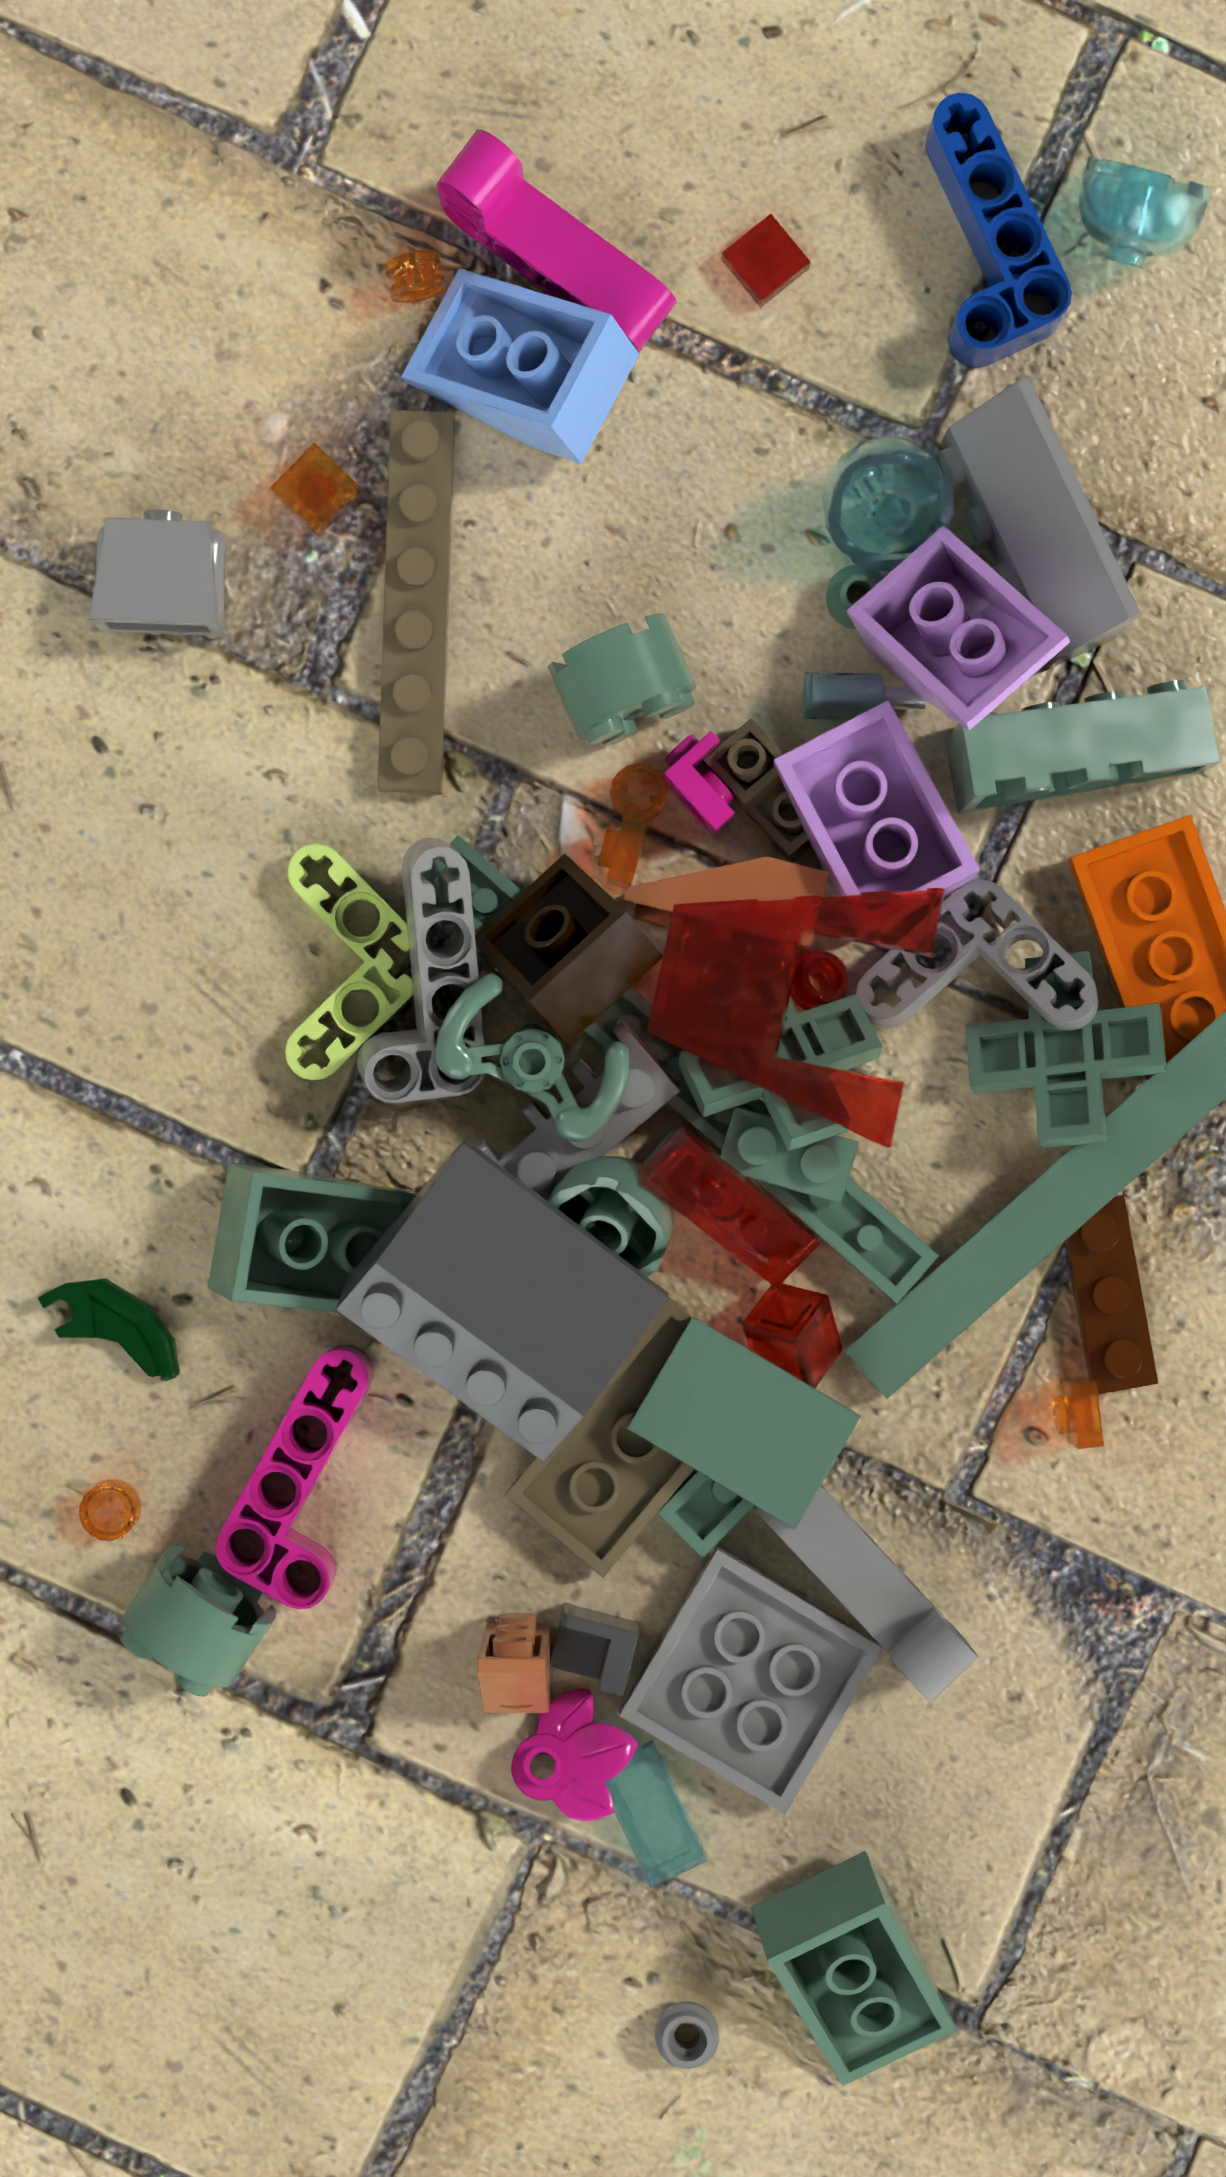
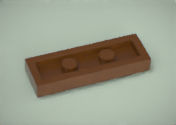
M1116 1195L1064 1241L1091 1393L1095 1395L1159 1384L1124 1195Z

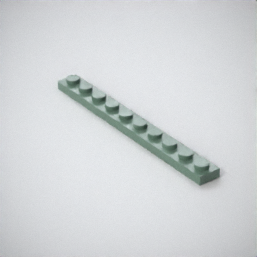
M457 835L450 845L467 862L470 873L474 931L476 935L523 891ZM437 858L433 862L432 868L425 871L423 875L433 884L436 901L449 903L439 893L438 882L439 873L449 871V867ZM630 987L584 1031L606 1050L613 1042H620L613 1029L624 1021L682 1087V1090L670 1099L667 1104L721 1150L733 1108L702 1117L678 1066L679 1053L699 1045L633 987ZM761 1099L736 1106L771 1117L765 1103ZM850 1177L842 1204L755 1180L896 1304L939 1256Z

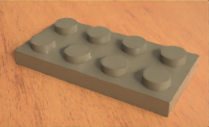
M669 1297L583 1419L544 1462L535 1456L505 1493V1496L602 1578L605 1577L694 1470V1468L627 1429L692 1318L689 1313Z

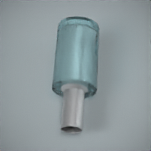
M805 672L803 719L851 720L889 700L893 709H925L926 700L908 687L883 686L882 674Z

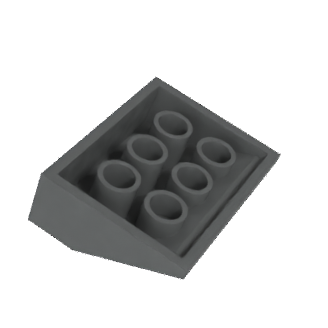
M464 1139L347 1277L336 1310L544 1462L586 1415L668 1299V1292Z

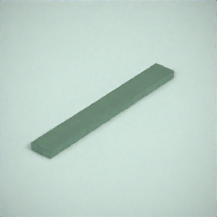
M1226 1010L1166 1063L1167 1073L1152 1075L1105 1117L1106 1142L1074 1145L844 1350L886 1399L1226 1098Z

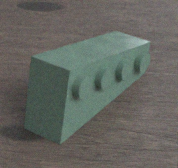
M1175 680L1152 685L1147 688L1148 694L1123 697L1122 691H1110L1086 697L1084 699L1085 703L1060 706V702L1055 701L1031 705L1018 712L1004 714L990 712L971 730L958 723L945 739L958 814L1207 771L1220 762L1207 686L1187 689L1185 680Z

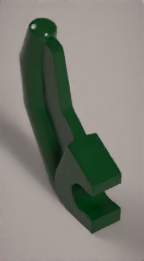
M103 1278L69 1282L38 1297L43 1308L50 1307L59 1300L65 1301L71 1306L73 1311L71 1320L67 1324L54 1329L59 1338H100L118 1342L148 1376H159L161 1381H169L180 1374L175 1339L150 1304L110 1280Z

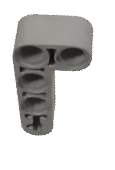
M428 837L416 841L408 848L403 857L402 864L417 1029L387 1032L371 1036L362 1044L357 1053L356 1065L364 1084L375 1098L386 1103H402L463 1095L475 1089L485 1075H470L464 1079H451L437 1069L434 1058L438 1033L448 1011L432 1009L433 995L441 986L447 984L460 986L463 993L464 990L479 980L469 869L467 862L460 853L449 843L439 838ZM438 857L449 867V871L439 873L438 877L439 893L449 903L436 901L433 884L421 874V871H427L432 868V858ZM442 920L454 922L456 935L447 947L431 949L427 946L426 934L433 924ZM481 1009L470 1021L463 1035V1042L466 1047L484 1044ZM399 1055L404 1058V1068L396 1078L384 1081L373 1077L374 1067L383 1057ZM481 1057L482 1061H486L485 1057Z
M822 1485L796 1529L759 1507L754 1506V1509L775 1533L886 1650L897 1668L929 1702L932 1703L979 1658L958 1630Z

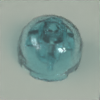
M1089 156L1079 196L1081 222L1090 237L1109 246L1105 259L1143 268L1146 256L1168 257L1182 250L1196 235L1205 216L1213 189L1189 181V184L1178 182L1171 175L1107 159L1100 160Z
M883 436L862 441L842 454L828 473L822 493L826 528L832 540L841 552L851 558L853 563L869 570L892 571L943 525L949 529L954 513L952 486L939 464L928 451L909 439Z

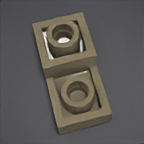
M750 718L704 759V763L724 783L734 796V800L762 832L793 863L811 847V843L773 763L774 759L785 753Z

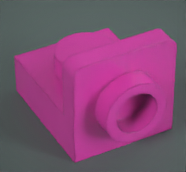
M710 731L700 741L693 734L689 735L666 756L664 760L670 765V768L664 773L663 783L714 838L733 820L735 812L728 806L734 800V796L724 783L711 771L701 776L696 770L704 762V759L719 746L720 740Z

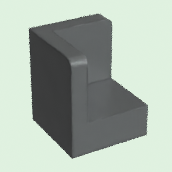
M565 1603L550 1664L556 1669L598 1679V1690L623 1696L639 1637V1622Z

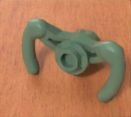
M489 973L464 990L448 1010L438 1033L434 1058L436 1065L443 1073L451 1079H464L470 1075L488 1073L513 1085L516 1089L522 1090L546 1104L555 1120V1129L562 1138L570 1141L584 1142L590 1140L608 1123L622 1100L628 1081L629 1048L624 1043L613 1042L608 1046L605 1055V1072L599 1092L591 1105L586 1108H579L562 1073L565 1063L562 1043L556 1034L544 1030L538 1024L524 1025L517 1032L508 1035L502 1042L465 1046L463 1035L470 1021L483 1006L501 993L503 982L497 975ZM501 1054L500 1064L492 1060L482 1061L481 1057ZM554 1083L563 1099L560 1103H558L555 1095L547 1090Z

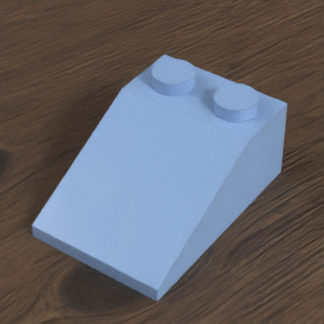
M459 268L401 378L407 384L532 448L582 464L640 354L611 314Z

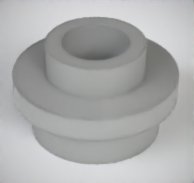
M682 2001L669 2006L660 2015L656 2024L655 2041L657 2049L668 2063L678 2068L692 2069L705 2064L714 2055L719 2043V2029L715 2017L706 2007L696 2002ZM682 2024H692L698 2029L699 2033L694 2040L683 2042L676 2037L675 2031Z

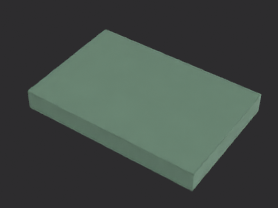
M692 1317L627 1429L796 1529L860 1420L861 1415L696 1317Z

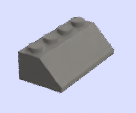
M1029 376L1016 381L948 427L941 443L944 450L938 453L939 461L949 483L953 487L961 485L971 506L965 510L969 527L980 544L988 542L998 563L992 569L1068 635L1070 643L1045 664L1047 669L1054 668L1116 639L1141 612Z

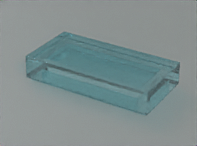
M653 1739L638 1746L626 1768L617 1776L605 1782L613 1799L614 1813L649 1887L652 1888L708 1861V1855Z

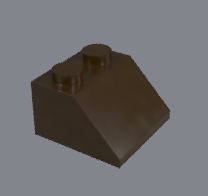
M565 853L475 935L477 948L567 1044L571 1043L581 1032L589 1027L606 1009L663 958V955L627 911Z

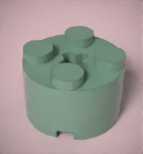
M658 613L645 616L650 629L634 634L628 622L604 631L564 652L562 656L566 664L551 662L548 665L550 674L579 739H587L589 745L602 741L604 746H609L636 734L639 730L635 722L642 718L659 715L660 719L663 720L682 713L695 705L691 692L696 688V684L665 614Z
M175 1544L165 1550L125 1611L124 1623L126 1630L120 1639L122 1644L131 1653L147 1660L154 1658L175 1672L174 1678L183 1689L194 1695L205 1697L212 1687L223 1688L233 1684L276 1619V1611L273 1605H271L264 1612L257 1603L262 1592L230 1575L221 1567L215 1555L204 1551L198 1561L182 1556L188 1546Z

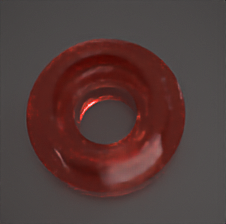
M810 950L803 952L789 964L785 978L786 987L793 1001L802 1009L809 1010L844 998L848 986V973L843 962L834 954ZM809 976L818 981L820 991L811 984Z

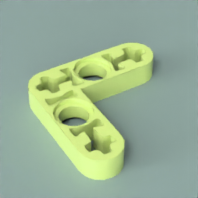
M315 843L305 845L297 850L290 859L287 871L289 883L295 892L364 961L287 1040L285 1055L291 1070L303 1079L322 1081L337 1074L359 1052L365 1041L371 1036L377 1035L414 999L412 978L404 974L397 980L393 978L391 972L394 970L396 963L382 948L374 959L367 953V949L384 940L393 924L397 925L402 932L392 937L391 940L403 952L410 953L407 923L335 850L327 845ZM311 858L319 864L327 859L332 861L333 865L328 870L329 877L342 890L349 879L357 884V888L350 890L339 898L331 913H328L323 908V904L330 902L334 898L317 883L311 885L308 889L303 885V882L308 877V873L303 866ZM355 902H371L379 910V925L368 936H354L345 927V912ZM366 990L374 994L378 1000V1015L373 1022L366 1026H354L344 1016V1001L354 991ZM331 1013L338 1027L354 1036L355 1040L346 1048L342 1039L337 1037L325 1051L330 1059L326 1067L322 1068L320 1065L313 1063L305 1068L301 1060L306 1052L301 1043L307 1037L316 1042L322 1040L332 1029L323 1025L321 1021Z

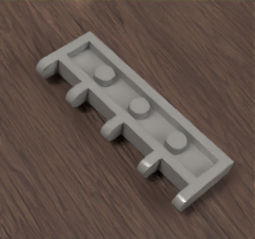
M624 1021L614 1028L613 1031L618 1040L629 1048L628 1081L622 1100L610 1120L590 1140L574 1142L562 1138L555 1129L553 1117H549L534 1100H530L522 1107V1111L536 1127L535 1131L503 1158L485 1140L476 1147L546 1201H548L553 1188L561 1178L575 1165L607 1154L682 1090V1087ZM578 1059L570 1066V1069L585 1088L574 1098L579 1108H586L592 1104L598 1094L604 1072L597 1077L582 1059Z

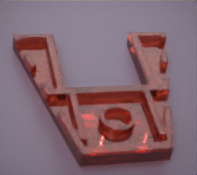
M927 888V891L892 893V891L861 892V895L821 897L820 895L797 896L794 899L759 901L758 899L674 904L647 1032L884 1148L892 1149L905 1088L903 1082L777 1057L803 933L932 957L945 890L942 888Z

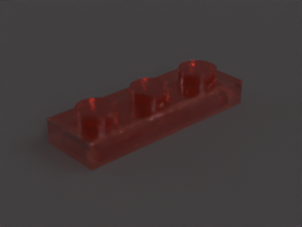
M683 1126L638 1171L646 1187L776 1289L820 1245L812 1230Z

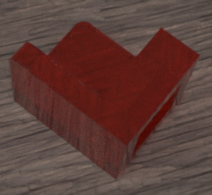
M774 1281L742 1322L751 1351L814 1388L817 1387L842 1352V1343L827 1294Z

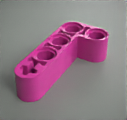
M477 129L439 179L437 186L441 207L457 227L548 295L611 314L638 353L677 303L675 296L660 280L526 182L523 177L521 161L507 145L489 132Z
M338 1345L322 1354L314 1363L221 1529L215 1544L216 1558L225 1571L294 1609H309L320 1603L333 1585L336 1576V1562L331 1552L321 1544L292 1529L372 1384L374 1371L369 1356L360 1348L352 1345ZM344 1360L354 1365L350 1375L358 1381L357 1386L353 1384L345 1386L338 1393L332 1405L310 1398L313 1392L316 1397L321 1399L327 1394L334 1382L335 1376L327 1370L328 1365L337 1367ZM333 1407L343 1408V1415L341 1416ZM312 1415L324 1422L328 1436L325 1445L310 1448L298 1440L295 1426L299 1417ZM271 1472L287 1474L293 1480L296 1487L294 1500L289 1503H278L269 1498L264 1487L266 1475ZM246 1528L256 1531L264 1542L263 1556L257 1559L242 1557L234 1547L233 1537L235 1531ZM297 1560H306L314 1564L320 1573V1586L313 1590H303L296 1587L289 1577L290 1563Z

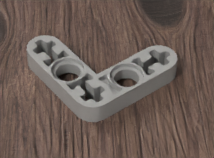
M982 879L970 881L956 890L869 968L859 980L856 989V995L872 1024L882 1028L898 1027L915 1015L981 955L1048 1023L1057 1029L1070 1031L1084 1027L1094 1018L1099 1005L1096 984L1090 974L1000 886L992 881ZM976 901L979 905L985 906L991 901L993 902L991 909L995 921L1004 929L997 939L994 929L984 919L978 917L971 923L969 922L971 914L968 906ZM1012 921H1016V922H1017V923L1012 924V925L1010 926V923H1011ZM938 939L950 945L952 949L950 959L940 968L928 969L918 964L916 960L917 951L925 942ZM1021 940L1036 942L1043 950L1041 960L1034 967L1025 970L1016 969L1009 965L1006 955L1014 943ZM995 941L994 945L992 946L988 944ZM902 963H906L913 977L922 984L918 988H914L912 981L908 978L896 990L900 1001L896 1006L891 1008L883 1002L875 1008L877 999L874 990L882 985L890 991L900 984L905 978L899 966ZM1055 964L1060 965V967L1053 970L1055 980L1066 991L1072 992L1078 987L1081 988L1079 996L1082 1006L1076 1010L1068 1004L1062 1006L1059 1010L1055 1008L1058 1004L1055 990L1045 981ZM1040 983L1037 989L1032 988V986Z

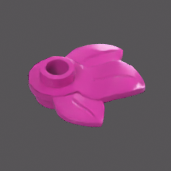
M576 1689L550 1701L549 1713H540L536 1735L523 1741L516 1749L512 1759L511 1771L515 1784L526 1796L539 1801L552 1800L567 1817L588 1822L605 1818L614 1813L613 1799L605 1782L614 1778L626 1768L633 1758L638 1745L631 1735L615 1726L593 1723L594 1701L592 1692L589 1689ZM540 1755L551 1756L555 1761L553 1774L545 1779L535 1777L531 1771L532 1762Z

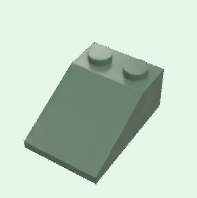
M229 1162L208 1288L235 1302L340 1313L336 1308L347 1277L416 1197L418 1192L285 1169Z
M866 1851L751 1906L769 1965L842 2086L957 2031L956 2025L887 1887Z

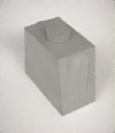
M147 510L144 512V519L106 517L105 525L101 528L97 537L96 578L89 620L101 632L226 636L224 615L226 540L223 533L213 529L209 521L182 520V514L169 510Z

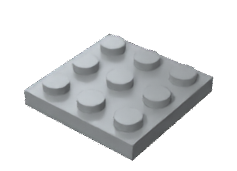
M716 1545L619 1709V1716L785 1815L883 1650V1647L873 1638Z

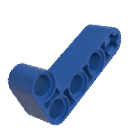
M956 93L943 99L934 111L925 147L932 167L989 285V288L973 294L962 303L950 329L948 340L950 351L957 361L967 367L980 368L989 366L1052 335L1071 303L1072 291L1063 267L987 107L979 98L972 94ZM948 127H952L954 132L947 134L946 131ZM967 132L968 138L965 144L961 134ZM966 156L967 160L962 164L964 157ZM976 181H987L994 185L999 196L990 200L981 199L972 192L970 184ZM1004 237L1015 238L1024 246L1026 254L1020 257L1007 256L998 248L996 241ZM1033 293L1041 294L1051 303L1053 312L1045 315L1035 314L1027 308L1023 297ZM973 320L985 321L994 329L996 338L986 342L977 341L967 332L965 324Z

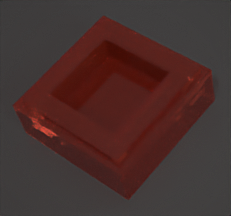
M769 214L723 251L721 257L722 262L760 308L809 270L811 263L772 214Z

